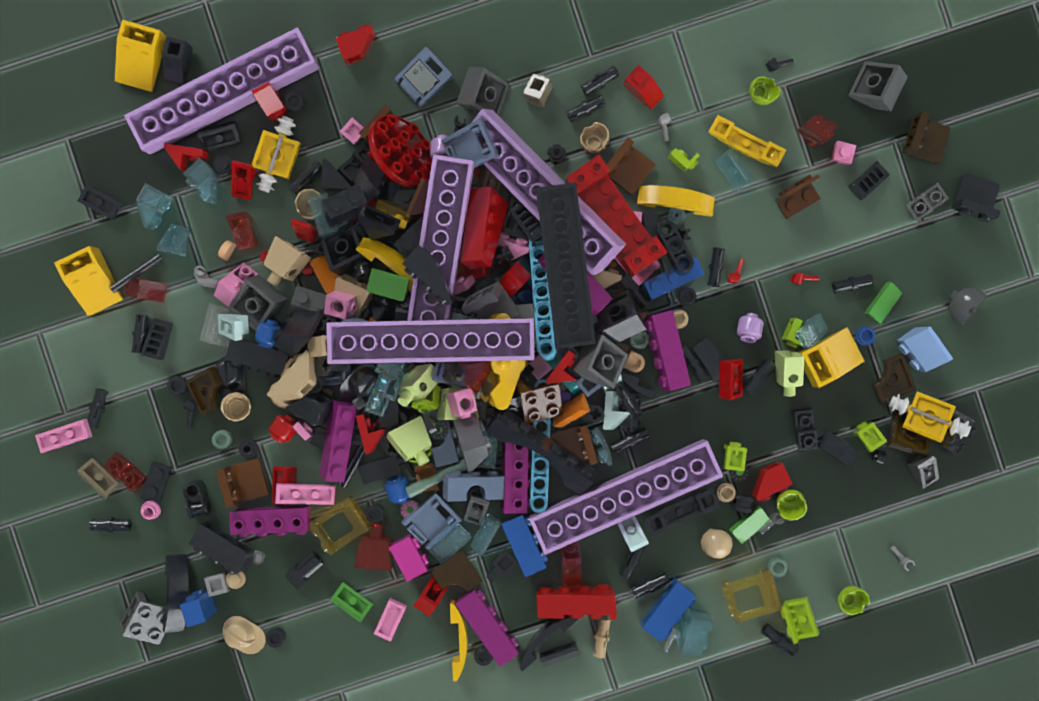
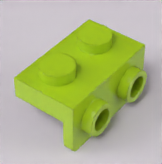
M808 597L786 600L781 608V616L783 620L786 619L788 625L787 633L789 638H792L793 643H798L799 639L819 636V630Z

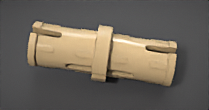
M607 617L599 619L597 633L594 636L596 641L593 656L597 658H605L607 642L610 640L609 627L611 619Z

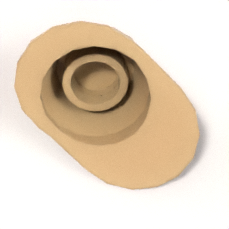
M241 616L229 618L222 628L226 644L243 653L255 654L260 652L265 645L266 636L264 631Z

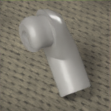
M196 266L194 268V276L199 285L217 288L219 280L210 278L203 266Z

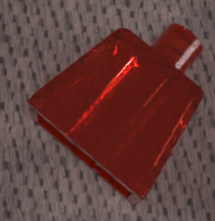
M371 525V534H364L361 537L354 568L391 571L393 567V557L389 549L391 537L382 536L383 525Z

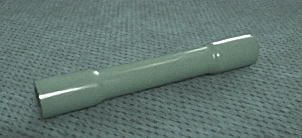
M464 459L424 480L406 487L409 498L442 482L443 474H449L450 471H466L467 467Z

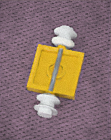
M282 116V119L277 118L280 125L274 128L279 133L278 135L263 130L252 162L255 169L266 172V174L258 175L261 181L256 183V185L259 186V190L267 193L270 190L274 191L271 187L272 183H277L276 179L272 177L273 175L290 179L301 146L300 142L286 138L293 135L290 129L291 127H296V125L293 123V119Z
M918 391L911 405H909L908 397L902 400L900 399V394L897 397L893 396L889 407L892 408L891 412L895 409L899 410V415L908 412L902 426L903 428L940 443L943 441L947 428H950L951 436L957 433L960 439L963 436L967 437L971 426L968 425L969 421L961 423L959 417L951 421L956 406Z

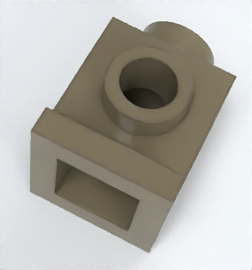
M532 74L523 92L526 102L544 108L553 86L547 76Z

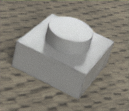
M225 572L204 578L209 597L230 591L226 583Z

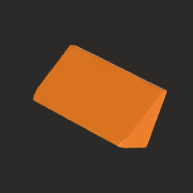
M326 255L309 261L326 294L335 291V280L339 275L330 271Z
M584 393L562 405L563 414L553 418L554 427L562 428L590 411Z

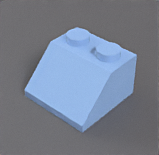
M915 327L896 340L900 351L908 356L911 367L918 372H927L953 359L931 327Z

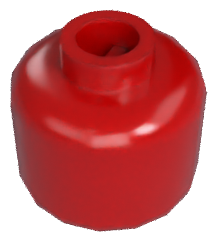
M288 414L285 417L282 415L276 416L269 426V436L281 444L289 442L297 432L293 428L296 420Z

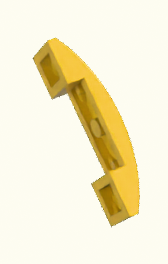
M717 115L708 131L709 134L750 158L776 168L778 167L786 149L770 141L767 143L734 126L735 123Z
M650 185L639 186L637 205L656 208V206L693 211V214L712 217L715 198L689 189Z
M363 238L355 250L370 261L375 257L378 258L399 276L410 278L408 291L412 293L414 278L404 271L406 267L402 264L406 258L379 241Z
M451 599V624L458 623L460 656H453L452 661L453 681H457L465 664L468 632L464 615L457 607L456 600Z

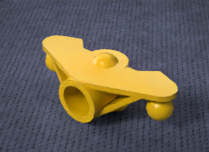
M495 313L489 319H510V317L506 313ZM526 360L478 361L479 367L483 371L490 373L494 387L489 392L490 396L488 399L493 407L499 410L508 408L520 372L524 370Z

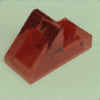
M246 211L226 215L238 250L256 247L258 241L252 227L253 217Z
M136 278L125 286L124 296L164 302L167 284Z

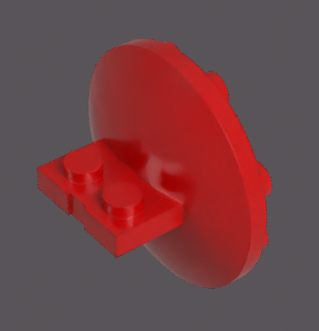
M393 114L383 115L375 120L370 126L368 133L370 151L367 155L373 162L378 164L385 173L384 177L387 178L388 182L395 181L402 186L416 188L421 179L429 181L432 166L430 142L424 138L418 126Z

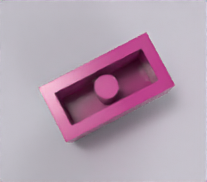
M412 534L392 543L389 547L407 582L427 572L430 564L427 555L422 554L420 550V542Z

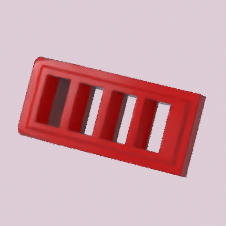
M292 219L291 225L296 237L314 243L319 229L309 223Z

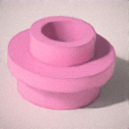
M146 501L141 507V515L145 519H155L160 515V506L154 501Z

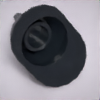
M222 357L215 366L222 381L217 390L219 395L224 398L229 393L239 392L244 394L247 385L244 365L241 364V367L229 364L230 360H226L225 357Z
M371 363L359 365L341 384L339 391L341 397L345 401L352 402L357 397L363 396L362 399H364L366 396L373 395L379 387V369Z

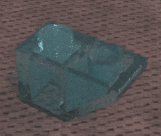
M199 158L183 174L187 178L186 182L193 189L197 188L201 192L199 196L206 203L216 204L218 203L219 175L206 161Z
M146 183L139 193L136 202L143 226L154 230L160 225L164 211L169 209L172 197Z

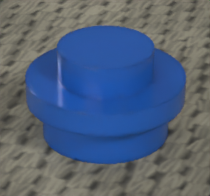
M867 326L860 327L855 334L856 341L860 345H870L875 340L874 330Z

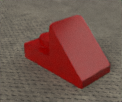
M164 143V148L178 168L184 172H187L188 160L199 163L201 160L208 161L209 153L203 149Z
M232 161L231 196L246 200L252 199L253 180L258 174L253 165Z
M570 348L545 382L552 384L575 381L577 377L565 368L567 366L570 369L574 364L576 352Z
M365 414L356 416L365 454H371L386 429L371 432L370 429H373L370 417L367 418Z

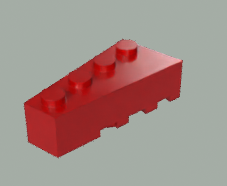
M492 187L470 190L460 260L469 269L491 268L509 207V203Z
M599 584L597 587L580 585L578 588L572 589L570 586H561L559 589L553 590L551 587H542L540 590H536L538 618L563 619L565 615H569L570 618L581 619L584 615H588L592 619H601L603 615H610V619H617L616 596L612 586L608 584Z

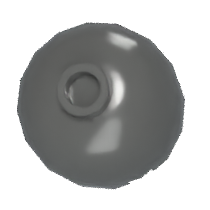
M966 287L959 292L955 290L948 298L951 301L948 306L950 316L963 326L988 295L974 287Z

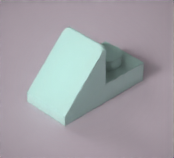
M218 314L219 333L234 341L242 340V335L249 333L248 316Z
M606 391L604 430H614L630 416L629 412L619 411L621 399L615 391Z
M635 516L617 523L631 552L649 544Z

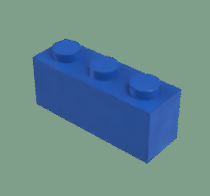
M693 258L694 265L687 275H678L672 268L643 282L641 285L648 300L657 298L704 275L697 258ZM687 262L679 265L683 269L689 267Z
M519 513L503 520L501 525L524 576L527 577L545 569V562L548 559L538 547L540 543L536 534H532L530 530L532 525L528 515L524 516L523 513Z
M674 578L640 622L642 628L660 642L664 638L667 639L672 632L671 628L674 624H678L682 620L684 611L687 608H691L694 604L696 595L692 590Z

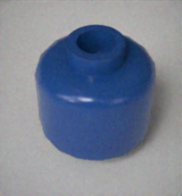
M267 319L266 322L258 324L255 340L258 341L259 346L273 349V343L276 340L274 335L281 327L278 325V321Z
M395 475L387 479L385 490L390 502L398 503L399 505L408 502L409 496L405 488L410 486L407 477Z

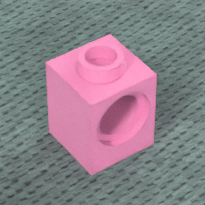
M336 290L326 295L324 314L342 319H347L355 314L357 310L356 296Z
M472 388L446 394L452 417L459 416L460 419L471 417V413L477 411ZM461 400L464 401V408H463V409H462L461 406H460V401H461Z

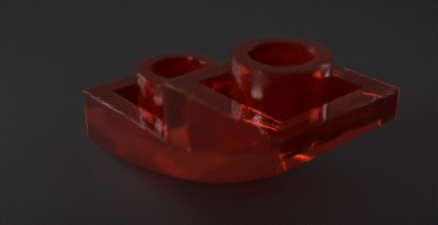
M115 452L103 466L114 479H119L133 493H136L147 478L134 464L118 452Z

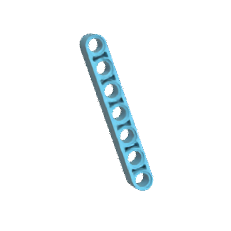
M538 227L537 229H535L533 232H531V235H533L541 228ZM529 239L537 350L544 360L551 361L556 358L558 350L555 345L547 273L536 259L539 254H544L543 242L540 240L533 244ZM539 273H546L543 278H537ZM543 290H546L547 294L543 297H540L539 293ZM543 309H549L548 314L544 316L540 315V312ZM544 328H551L548 334H541ZM547 346H551V352L548 354H544V348Z
M540 379L535 383L534 388L540 383H546V380ZM551 418L540 420L547 424V428L540 432L550 438ZM539 421L533 422V427H534L535 429H536V424H537ZM532 450L530 505L533 511L541 513L546 510L548 505L549 461ZM537 460L545 461L546 465L543 469L535 467ZM537 479L544 480L545 485L542 488L535 487L534 482ZM537 498L543 499V506L536 507L533 504L534 500Z

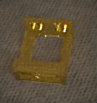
M351 495L309 523L312 534L315 537H319L322 542L321 547L326 553L329 552L330 555L372 527ZM343 512L353 526V530L336 542H333L323 529L322 524L337 513Z
M768 569L760 570V574L730 583L727 580L723 581L725 587L722 588L725 599H728L730 606H727L730 617H734L737 622L782 610L772 573ZM755 585L759 586L763 606L739 612L734 592Z

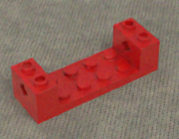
M597 155L568 175L565 183L576 182L578 196L626 243L625 247L616 257L632 278L663 257L667 251L657 236L652 238L609 178L610 169L600 155Z

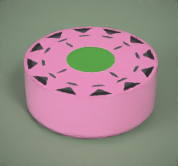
M409 499L408 502L402 504L401 514L403 517H407L419 506V503L416 500Z

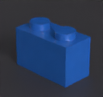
M203 589L193 592L192 595L185 598L186 601L180 604L186 627L206 622L217 612L213 596L209 597L208 591L204 592Z

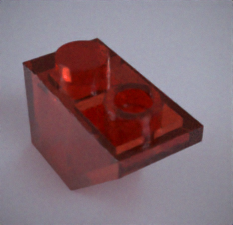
M817 113L797 131L813 147L816 144L820 146L835 135L833 131L838 126Z
M459 361L462 370H465L466 377H464L466 387L470 388L474 393H478L492 370L490 361Z
M573 542L560 548L562 588L582 587L579 542Z

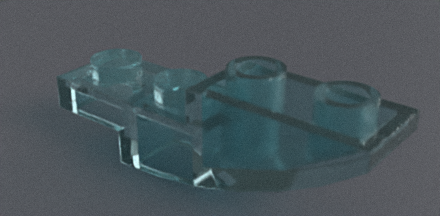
M406 362L378 363L375 372L379 373V376L365 406V411L383 417L390 399L395 401L397 398Z

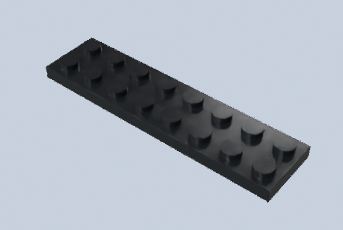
M575 182L537 187L536 194L556 349L596 344L577 184Z

